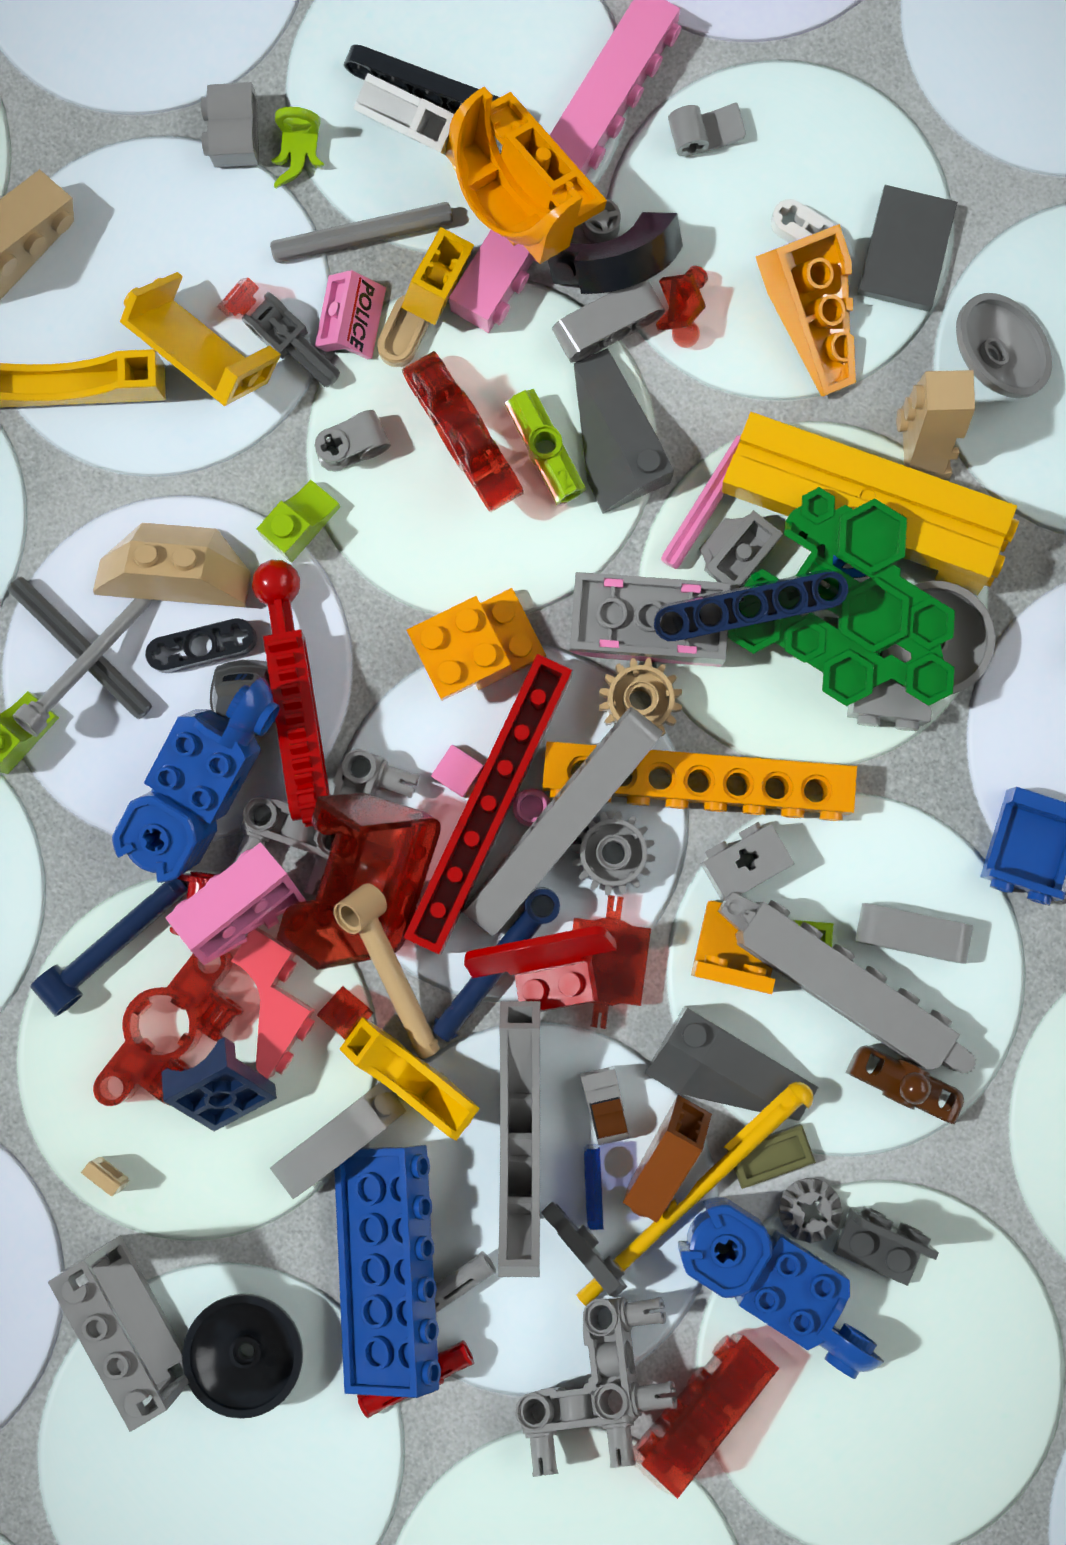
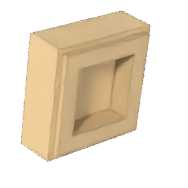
M103 1157L89 1161L81 1174L111 1197L120 1193L130 1181L126 1175Z

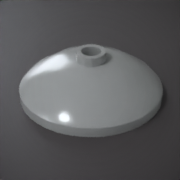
M982 293L974 296L961 308L956 322L959 351L968 369L974 371V376L984 386L1006 397L1020 399L1034 395L1047 384L1052 371L1050 346L1038 322L1023 306L1001 294Z
M926 581L915 584L919 589L955 610L954 636L942 643L941 648L944 661L955 667L953 694L958 693L974 684L984 674L992 660L995 649L993 621L988 610L978 597L962 586L945 581ZM897 644L879 652L883 658L893 655L904 663L911 660V653Z

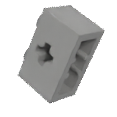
M757 822L738 833L742 839L741 841L730 847L723 841L705 852L708 859L700 864L722 902L726 900L731 892L742 895L795 864L772 823L762 828L760 823ZM740 850L745 855L752 853L755 858L750 862V867L752 868L750 871L746 866L738 868L736 861L741 858Z

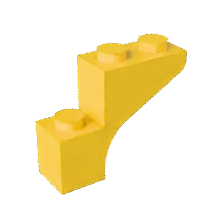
M363 1017L339 1048L356 1067L387 1086L434 1126L455 1141L458 1140L466 1127L469 1126L480 1109L442 1072L411 1054L395 1037Z

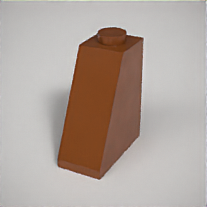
M677 1095L628 1184L623 1204L630 1207L635 1214L641 1217H648L656 1223L659 1221L703 1151L712 1113Z

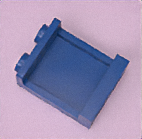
M1020 787L1007 789L980 877L991 881L989 887L1002 892L1013 893L1014 888L1027 892V899L1039 904L1050 906L1051 901L1064 900L1066 892L1061 890L1066 876V802Z

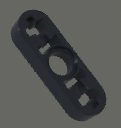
M234 618L157 637L147 645L145 657L148 664L158 672L172 673L245 655L255 647L257 634L255 629L246 620ZM238 627L243 633H248V636L242 639L243 645L237 646L234 641L223 642L222 645L225 650L220 652V642L215 632L220 631V636L223 639L234 636V629ZM198 636H207L212 643L211 650L204 656H196L191 650L192 642ZM183 640L182 646L184 653L188 657L187 660L183 661V656L180 653L170 655L168 663L165 665L161 660L155 659V655L161 653L162 646H165L170 651L180 650L181 647L178 642Z

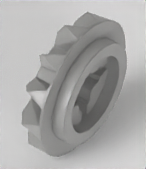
M806 1178L794 1182L785 1190L779 1204V1216L786 1231L795 1239L811 1244L827 1240L835 1230L839 1229L843 1210L838 1194L830 1185L818 1179ZM818 1200L817 1209L825 1219L821 1220L820 1218L811 1217L808 1222L804 1223L805 1213L797 1202L812 1205L814 1201Z

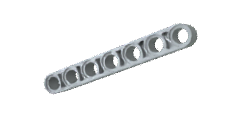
M630 707L474 893L463 908L462 913L491 936L498 933L653 748L663 731L635 708Z

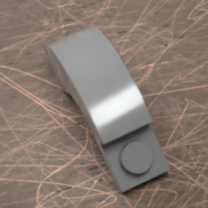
M380 1082L276 1162L270 1169L291 1198L295 1199L403 1115L406 1109L391 1089Z

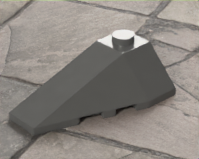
M608 348L574 363L586 477L602 514L670 484L674 470L656 433Z

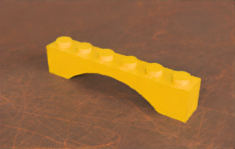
M154 349L115 351L105 356L69 363H0V408L166 401L165 363Z

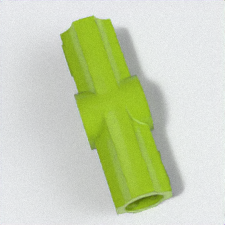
M534 389L514 395L509 401L505 402V407L528 449L530 460L537 466L556 505L567 503L577 498L586 490V487L562 443L561 434L554 428ZM548 440L555 445V449L551 453H540L535 448L536 444L540 441Z

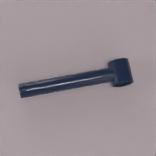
M177 878L164 882L153 894L145 898L67 967L62 969L58 964L52 966L42 973L30 985V988L55 1017L64 1013L83 996L78 987L164 914L168 908L172 907L186 895L188 885L185 881Z
M546 887L534 889L526 898L524 911L497 945L531 939L542 924L552 922L560 911V902L557 894ZM538 895H547L553 900L554 908L550 914L539 916L533 912L531 902ZM505 972L477 978L471 977L439 1018L435 1016L434 1025L431 1029L448 1043L460 1036L457 1032Z

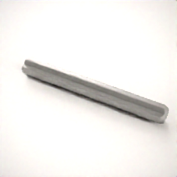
M442 202L273 240L270 242V248L274 261L281 263L450 225L453 223V216L449 203Z

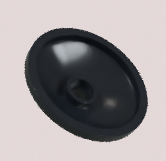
M254 1294L226 1296L207 1306L191 1324L182 1350L184 1375L188 1379V1385L195 1397L213 1412L230 1418L244 1419L257 1417L280 1405L294 1388L303 1363V1345L295 1322L281 1306L272 1300ZM244 1343L251 1344L254 1348V1354L250 1356L243 1354L241 1345Z

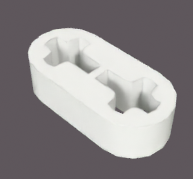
M794 199L780 201L775 206L771 217L773 232L788 243L835 226L823 216ZM789 212L795 215L794 222L791 221L788 225L783 224V216H787Z

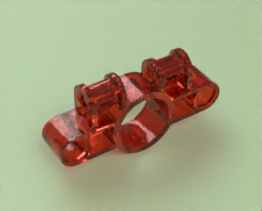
M432 351L401 369L409 387L433 423L449 454L460 470L464 472L487 510L492 513L523 495L524 490L517 476L499 450L497 443L490 436L475 406L457 382H455L438 354Z
M230 951L220 956V967L214 973L209 972L200 960L192 954L168 986L145 990L129 1003L122 1022L125 1042L97 1076L93 1084V1093L99 1103L105 1106L118 1105L131 1099L139 1088L143 1087L159 1101L167 1104L163 1101L162 1071L167 1068L175 1071H184L192 1068L181 1057L190 1053L197 1046L203 1034L216 1042L223 1038V1032L233 1019L244 1013L243 1008L217 988L232 968L233 962L231 960L233 958ZM159 995L172 997L170 1002L180 1009L186 1010L189 1018V1033L186 1032L181 1036L177 1043L180 1047L171 1053L155 1050V1045L148 1038H142L139 1029L140 1016L152 1006L153 1003L150 1000ZM112 1076L119 1078L123 1084V1092L119 1097L113 1096L108 1090V1081Z

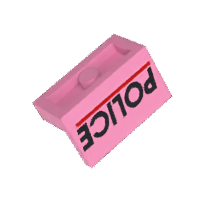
M353 270L329 275L315 347L325 352L346 349L365 359H372L386 287Z

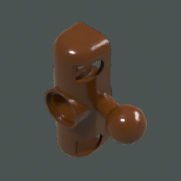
M871 1046L859 1047L845 1072L883 1091V1096L913 1110L916 1107L955 1125L964 1104V1096L957 1088L931 1076L930 1073L913 1064L896 1059ZM871 1054L879 1058V1061L873 1072L869 1074L866 1070V1065ZM943 1089L951 1094L944 1106L940 1108L938 1101Z

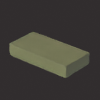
M798 1124L770 1134L734 1170L740 1187L744 1189L816 1162L803 1126Z

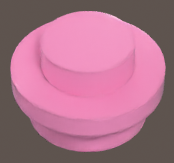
M525 789L514 799V816L522 825L530 827L550 803V800L539 789Z

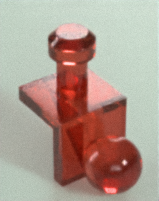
M696 265L691 266L683 275L662 277L659 280L669 309L656 323L658 331L672 329L673 341L682 348H690L699 340L700 330L694 321L706 307L700 289L707 283L708 275L702 267Z

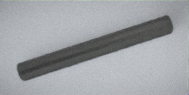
M18 577L8 587L9 593L76 659L91 645L26 579ZM103 655L88 670L137 719L144 717L152 708L151 703Z

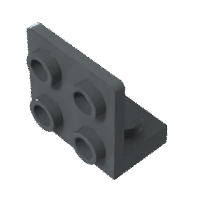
M867 1206L863 1207L862 1212L850 1207L833 1249L836 1255L906 1286L910 1283L921 1254L934 1260L937 1259L939 1254L936 1249L929 1245L931 1238L924 1235L922 1231L903 1222H900L899 1227L896 1228L893 1226L894 1222L887 1219L886 1215Z

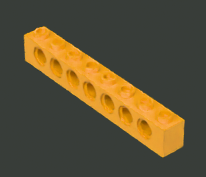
M546 741L543 791H550V798H554L571 778L573 767L583 763L597 745ZM650 750L631 773V782L626 786H620L612 795L613 797L627 798V804L637 806H650V800L666 801L665 807L675 809H688L689 803L704 804L705 811L727 812V806L743 807L742 813L749 815H766V809L781 810V817L804 818L805 812L820 813L819 820L843 821V815L854 813L857 766ZM656 769L665 771L670 778L669 786L662 790L654 788L649 782V774ZM695 772L703 774L708 780L707 790L702 793L692 791L688 786V776ZM736 775L744 779L746 791L743 795L735 796L728 791L726 785L728 777ZM768 779H778L782 782L785 789L782 798L774 799L767 794L765 785ZM807 782H816L821 786L823 796L819 802H812L805 796L804 788Z

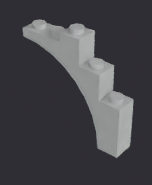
M500 1001L498 1277H540V1001Z

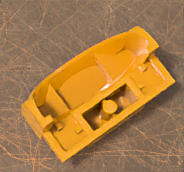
M484 86L467 98L454 114L450 123L445 156L455 166L462 193L477 218L489 229L507 238L513 246L517 244L523 245L536 261L541 264L568 248L574 228L604 211L607 200L512 92L492 101L493 95ZM495 138L502 144L501 154L497 147Z

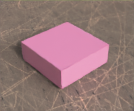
M451 745L431 777L464 798L484 765L454 745Z

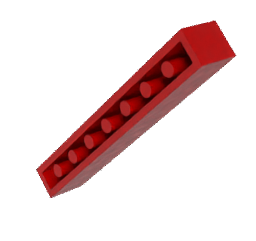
M539 654L536 655L403 938L440 955L443 953L572 678V669Z

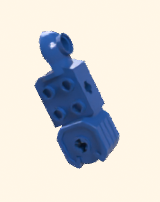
M258 678L251 686L245 684L239 689L227 709V717H222L210 709H195L178 716L144 781V784L152 788V790L129 802L112 835L113 847L118 858L127 854L132 862L141 869L156 873L158 883L174 880L201 862L217 832L216 820L225 816L229 811L261 751L254 734L263 736L272 726L279 713L280 706L273 702L272 691L264 678Z
M715 1197L703 1201L706 1211L699 1213L692 1221L687 1233V1243L685 1241L678 1242L680 1257L687 1275L723 1298L735 1297L738 1306L806 1350H810L818 1345L828 1351L824 1359L853 1379H856L860 1372L872 1371L884 1363V1360L873 1352L877 1344L872 1339L847 1323H844L841 1329L834 1326L850 1297V1280L842 1271L778 1230H775L772 1236L769 1235L759 1218L726 1197ZM728 1240L733 1241L730 1251L723 1254L719 1253L716 1247L718 1242L726 1244Z

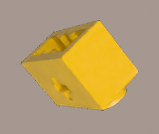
M440 227L410 281L401 308L436 325L451 293L465 270L474 244Z

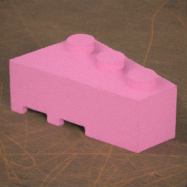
M260 842L254 848L243 852L237 861L221 874L211 877L206 885L189 899H185L177 904L174 911L165 918L191 952L203 965H206L247 942L245 934L263 924L270 929L279 924L277 916L294 907L300 912L310 905L288 874Z

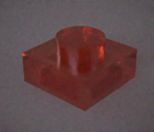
M249 277L241 278L218 304L217 308L227 317H235L238 313L244 316L256 303L257 299L253 295L259 287Z
M342 986L317 1013V1016L341 1038L346 1040L363 1017L368 1020L373 1012L366 1004Z

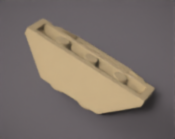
M142 522L100 559L93 593L94 595L245 607L251 573L216 528Z

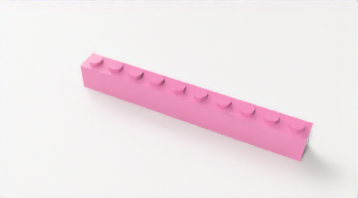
M667 0L632 1L550 133L552 139L585 176L591 168L596 170L599 167L606 152V149L603 147L610 137L615 139L618 136L625 121L624 113L629 106L634 108L637 105L644 90L642 84L647 76L654 77L663 59L661 53L666 45L672 47L682 28L678 24L680 8ZM490 230L449 297L451 312L490 333L495 323L501 325L510 309V305L507 303L514 292L519 294L525 287L529 278L527 271L533 261L537 262L536 259L523 245L517 244L513 246L507 238Z

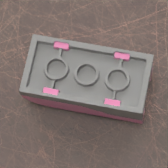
M575 572L570 652L577 655L605 659L631 660V658H635L636 661H646L647 658H650L651 662L722 667L726 660L728 630L679 641H666L657 635L654 629V617L663 605L728 591L731 588V583ZM714 603L704 605L699 612L700 619L706 624L717 623L722 616V609ZM667 612L661 617L660 624L665 631L674 633L682 627L683 619L676 612Z

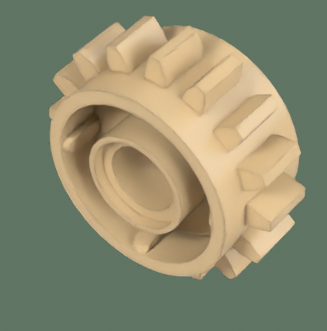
M631 658L630 665L626 669L620 663L617 664L615 667L617 676L614 677L607 674L604 679L610 688H602L599 691L601 697L607 698V702L599 705V711H608L609 716L604 721L605 725L615 724L630 707H633L630 703V695L636 691H643L649 695L651 705L646 709L636 710L663 731L661 737L664 736L666 732L663 725L666 723L674 726L676 723V719L671 715V712H680L682 710V705L674 702L675 698L682 695V689H673L672 686L677 677L675 675L667 677L664 674L666 667L664 664H661L658 668L652 667L650 658L646 659L644 665H638L636 659Z

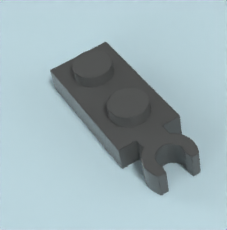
M551 1202L541 1211V1214L558 1232L557 1234L609 1296L617 1297L628 1287L621 1279L625 1274L623 1269L610 1255L606 1259L603 1258L595 1248L599 1241L584 1224L578 1228L562 1208L554 1202Z

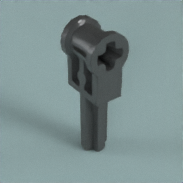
M267 292L264 295L265 300L250 316L245 314L242 317L244 324L267 346L270 345L279 352L281 359L289 353L324 387L333 385L338 379L340 371L304 338L308 334L306 326L277 297Z

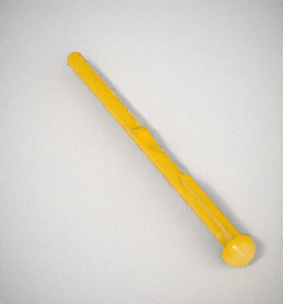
M802 1082L789 1084L782 1093L724 1146L729 1151L696 1182L686 1198L679 1204L676 1199L671 1201L669 1208L664 1211L657 1223L654 1221L614 1258L623 1271L630 1267L802 1104L809 1109L814 1098L811 1088ZM593 1278L576 1295L586 1306L598 1297L604 1289Z

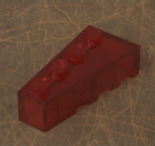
M732 1334L731 1337L728 1335L724 1336L712 1351L714 1356L704 1367L701 1366L693 1373L687 1382V1386L677 1396V1408L665 1409L661 1416L633 1446L634 1459L636 1460V1465L634 1466L659 1490L677 1499L779 1370V1367L745 1335Z

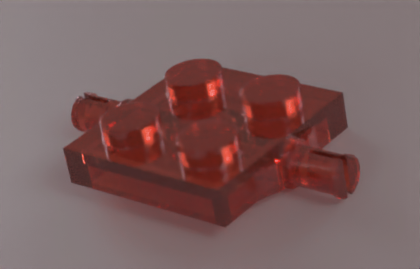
M608 895L605 918L597 920L574 918L572 930L601 926L607 929L616 941L617 951L591 955L598 1001L592 1002L594 1005L590 1027L594 1028L598 1026L599 1013H601L599 1028L607 1029L609 1006L621 1003L641 1006L651 928L632 926L621 920L624 897L617 896L616 908L613 911L615 896Z

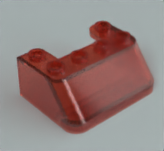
M367 793L318 796L313 811L312 825L321 834H335L324 874L321 878L316 900L298 902L287 908L282 916L276 939L316 970L371 960L359 933L350 934L343 930L334 916L336 904L363 884L368 883L377 887L386 899L387 909L378 919L394 952H398L405 943L406 939L403 937L414 916L441 832L440 822L425 811Z

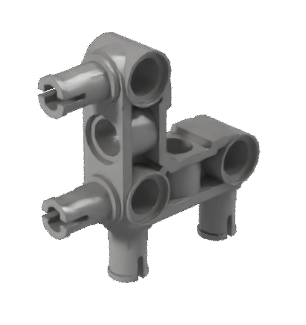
M352 750L345 755L333 781L336 787L331 798L332 814L322 816L323 824L305 827L302 820L292 821L288 803L263 797L249 800L242 812L243 821L240 826V833L244 835L234 863L243 852L254 848L260 842L264 846L265 842H270V839L313 853V858L316 859L304 892L328 900V894L338 867L342 868L343 864L345 865V863H352L354 860L380 868L383 871L388 869L390 862L375 855L380 854L392 858L394 848L362 838V827L376 790L382 787L412 798L416 789L401 782L404 781L417 786L420 775L389 766L385 758L366 750ZM357 759H368L371 764L368 775L362 778H355L351 771L353 763ZM266 805L271 809V819L266 825L258 826L254 821V813L257 808ZM339 830L344 834V845L338 851H330L326 846V837L330 832Z
M623 1297L596 1299L586 1305L583 1311L584 1345L588 1346L592 1375L588 1379V1383L584 1384V1387L581 1389L566 1390L565 1387H555L531 1392L521 1397L516 1405L517 1421L522 1426L525 1438H530L533 1477L559 1474L553 1435H557V1430L602 1425V1429L607 1430L610 1468L636 1465L630 1426H634V1421L642 1415L643 1411L677 1408V1397H660L661 1394L676 1392L673 1381L639 1386L636 1378L631 1330L635 1326L666 1323V1312L649 1313L650 1310L665 1308L662 1297L628 1302ZM604 1307H608L612 1313V1322L607 1329H603L598 1322V1314ZM613 1390L619 1392L623 1400L622 1408L617 1414L608 1405V1397ZM537 1400L541 1401L545 1407V1416L541 1422L536 1421L532 1413V1407Z

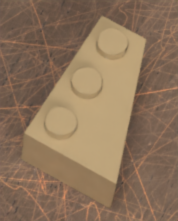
M40 169L0 199V300L74 222L73 198Z
M973 370L925 371L917 385L913 386L912 392L909 397L905 398L902 408L898 409L896 418L898 432H903L904 466L943 480L951 478L952 468L950 459H957L960 453L959 447H954L955 442L958 438H965L975 411Z

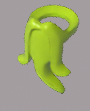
M283 107L275 112V123L282 131L280 154L271 161L275 165L282 166L287 163L291 154V166L275 181L274 188L277 189L296 179L303 171L307 156L315 168L324 166V163L316 156L321 118L315 112L301 107Z

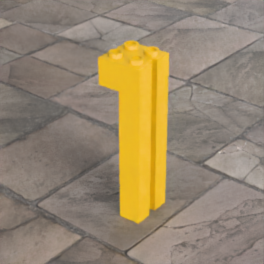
M751 411L722 484V493L785 516H789L791 511L802 506L803 495L818 487L835 496L834 510L844 505L855 509L875 498L907 518L905 559L938 570L935 581L957 584L977 596L984 586L991 587L994 579L998 577L1006 556L999 553L1000 551H1005L1008 542L1011 543L1019 524V520L1013 518L1017 505Z

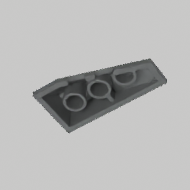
M685 1006L682 1008L645 1071L646 1075L678 1094L761 1112L793 1082H802L808 1085L813 1092V1096L819 1088ZM802 1104L788 1119L799 1121L807 1107Z

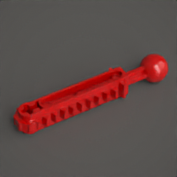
M271 559L262 563L254 572L252 589L255 597L261 603L267 605L269 609L272 634L263 636L273 702L280 706L275 720L289 812L292 821L302 820L305 827L323 824L322 816L332 814V802L306 638L301 629L295 630L291 608L292 601L299 593L300 577L297 570L291 564L283 560Z

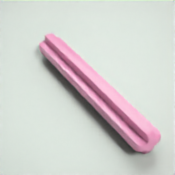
M741 435L736 436L662 554L661 560L669 567L674 569L680 567L723 498V479L733 454L736 452Z

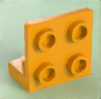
M712 900L708 901L691 976L772 994L775 979L771 978L773 969L737 945L735 934L738 930L718 912L722 903Z

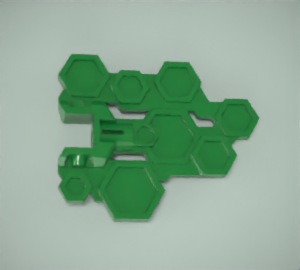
M820 487L803 495L802 506L791 511L785 521L784 535L811 552L796 576L820 570H832L841 574L846 579L848 584L846 599L840 605L827 609L839 616L838 629L810 612L803 617L796 615L728 630V638L752 654L773 643L780 645L787 653L823 672L822 691L846 707L872 694L874 687L890 679H894L905 686L907 693L928 706L953 694L955 667L944 661L941 644L954 636L955 610L900 577L901 568L893 564L905 557L907 518L875 498L855 509L844 505L834 510L835 496ZM833 555L870 578L863 582L857 581L833 566ZM761 569L750 576L744 587L779 580V578ZM827 577L823 580L830 584L829 588L827 589L821 584L818 586L819 596L823 599L833 598L839 590L837 580L833 577ZM794 586L784 587L778 595L779 604L785 608L795 606L800 598V593ZM755 595L744 596V601L739 603V611L746 616L755 615L761 607V601ZM897 644L911 653V660L904 663L893 655L883 658L877 653Z

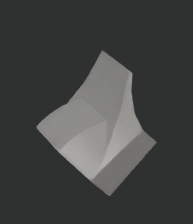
M754 510L744 518H724L699 548L706 563L704 571L717 582L731 583L730 590L740 588L769 554L783 533Z

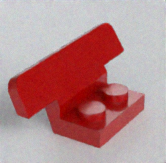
M591 926L471 950L465 954L464 966L472 978L503 972L514 975L518 1001H540V1012L597 1002L598 995L591 955L617 951L615 938L607 929L601 926Z

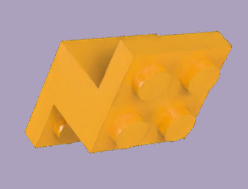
M513 588L482 603L479 602L477 596H474L406 630L441 701L476 685L479 691L533 664L537 654L546 657V653Z

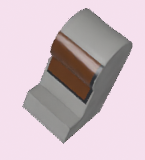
M614 1066L580 1073L598 1145L629 1139L623 1113L624 1106Z

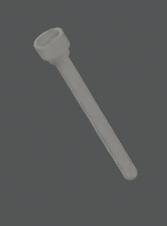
M135 598L37 702L31 701L28 705L23 704L13 714L14 720L25 731L37 737L48 725L46 722L50 717L48 712L150 606L152 600Z

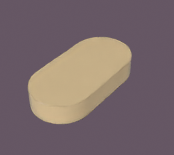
M405 295L400 297L394 304L377 342L380 358L391 367H402L411 362L430 324L426 320L401 308Z

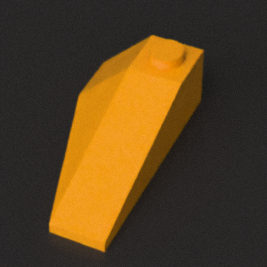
M840 224L755 256L767 294L820 395L826 396L856 383L854 336L850 334L849 313L853 311V298H849L848 275L852 274V261Z

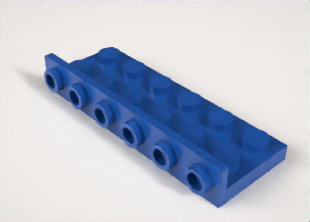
M426 1145L361 1148L334 1169L344 1394L419 1398L439 1390L441 1376L437 1348L439 1327L436 1321L435 1310L437 1287L433 1271L432 1201L429 1195L428 1175L430 1172V1161L427 1156Z

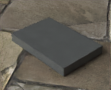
M885 184L881 193L857 295L930 312L933 307L958 202Z

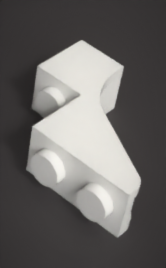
M367 73L353 109L446 155L450 123L454 114Z

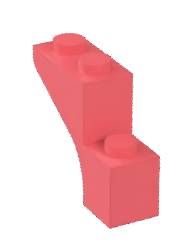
M256 928L248 933L246 936L247 942L241 944L231 961L250 975L259 992L260 1009L256 1069L268 1079L274 1076L276 1072L282 1075L294 1057V1054L289 1052L297 1038L304 1041L315 1024V1021L311 1019L315 1009L277 986L279 980L285 983L293 973L297 965L293 958L297 952L260 928Z

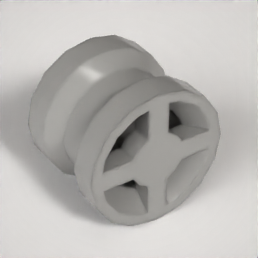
M606 199L604 211L583 222V233L592 244L609 241L618 236L621 214L618 206L612 200Z

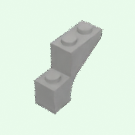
M826 616L822 618L838 629L839 618ZM893 679L874 687L872 694L849 705L847 710V717L857 718L858 725L878 727L881 721L895 723V729L904 731H918L919 726H924L931 722L932 715L930 706L907 693L905 688Z

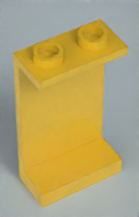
M179 272L164 278L159 277L143 287H135L126 295L123 302L125 309L120 323L223 406L229 405L269 382L281 354L269 345L245 358L174 301L183 278Z

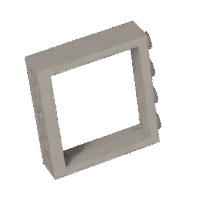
M120 1235L49 1280L48 1284L129 1432H132L167 1411L189 1384V1381L184 1374L178 1378L177 1376L174 1377L169 1369L177 1363H180L182 1366L183 1346ZM116 1248L121 1258L111 1263L107 1254ZM85 1274L89 1282L79 1287L76 1279Z

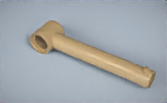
M363 884L335 905V919L346 932L350 934L359 933L395 1010L408 1033L412 1047L415 1049L419 1059L428 1058L439 1051L438 1039L435 1038L427 1023L426 1017L378 919L387 909L386 899L382 892L374 885Z

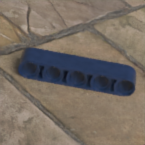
M820 570L668 603L661 606L656 612L654 629L663 640L679 641L833 608L840 605L846 599L848 584L841 574L832 570ZM827 577L835 578L839 584L838 593L831 599H823L818 593L819 583ZM794 586L800 593L798 603L790 608L781 606L778 601L779 592L784 587ZM755 595L760 599L761 607L755 615L746 616L739 611V602L744 596ZM714 603L722 609V616L717 623L706 624L700 619L699 612L704 605ZM667 612H676L682 617L683 625L679 631L669 633L661 627V617Z

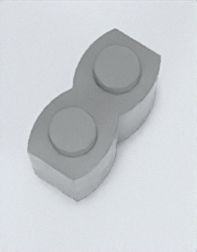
M252 82L207 85L206 97H201L202 117L204 121H208L207 132H202L201 136L204 155L210 157L214 167L259 165L257 94Z

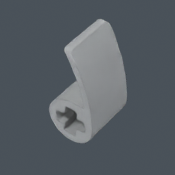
M737 102L701 114L698 105H686L675 109L668 115L676 152L679 156H691L715 150L743 140L746 135Z

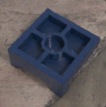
M226 1037L219 1039L208 1056L195 1067L184 1071H175L169 1068L162 1071L163 1101L214 1132L277 1099L275 1083L238 1060L235 1053V1043Z

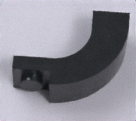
M642 212L635 224L626 233L617 238L594 244L570 243L568 248L548 259L553 284L579 285L581 294H599L625 289L650 279L669 266L683 247L678 214Z

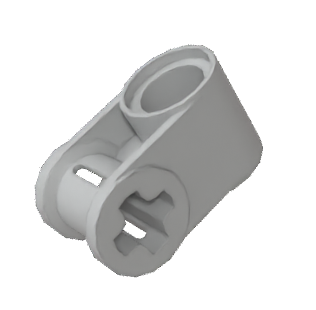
M366 410L342 423L321 431L315 439L314 446L321 466L328 471L336 472L384 453L390 448L391 444L374 410ZM330 445H334V447L338 449L339 453L337 455H332V453L328 451L327 447Z

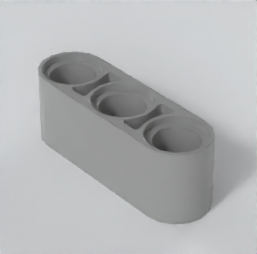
M649 280L625 289L612 291L568 314L554 324L552 331L570 363H575L650 325L665 313V309Z
M862 903L855 941L966 964L973 925Z

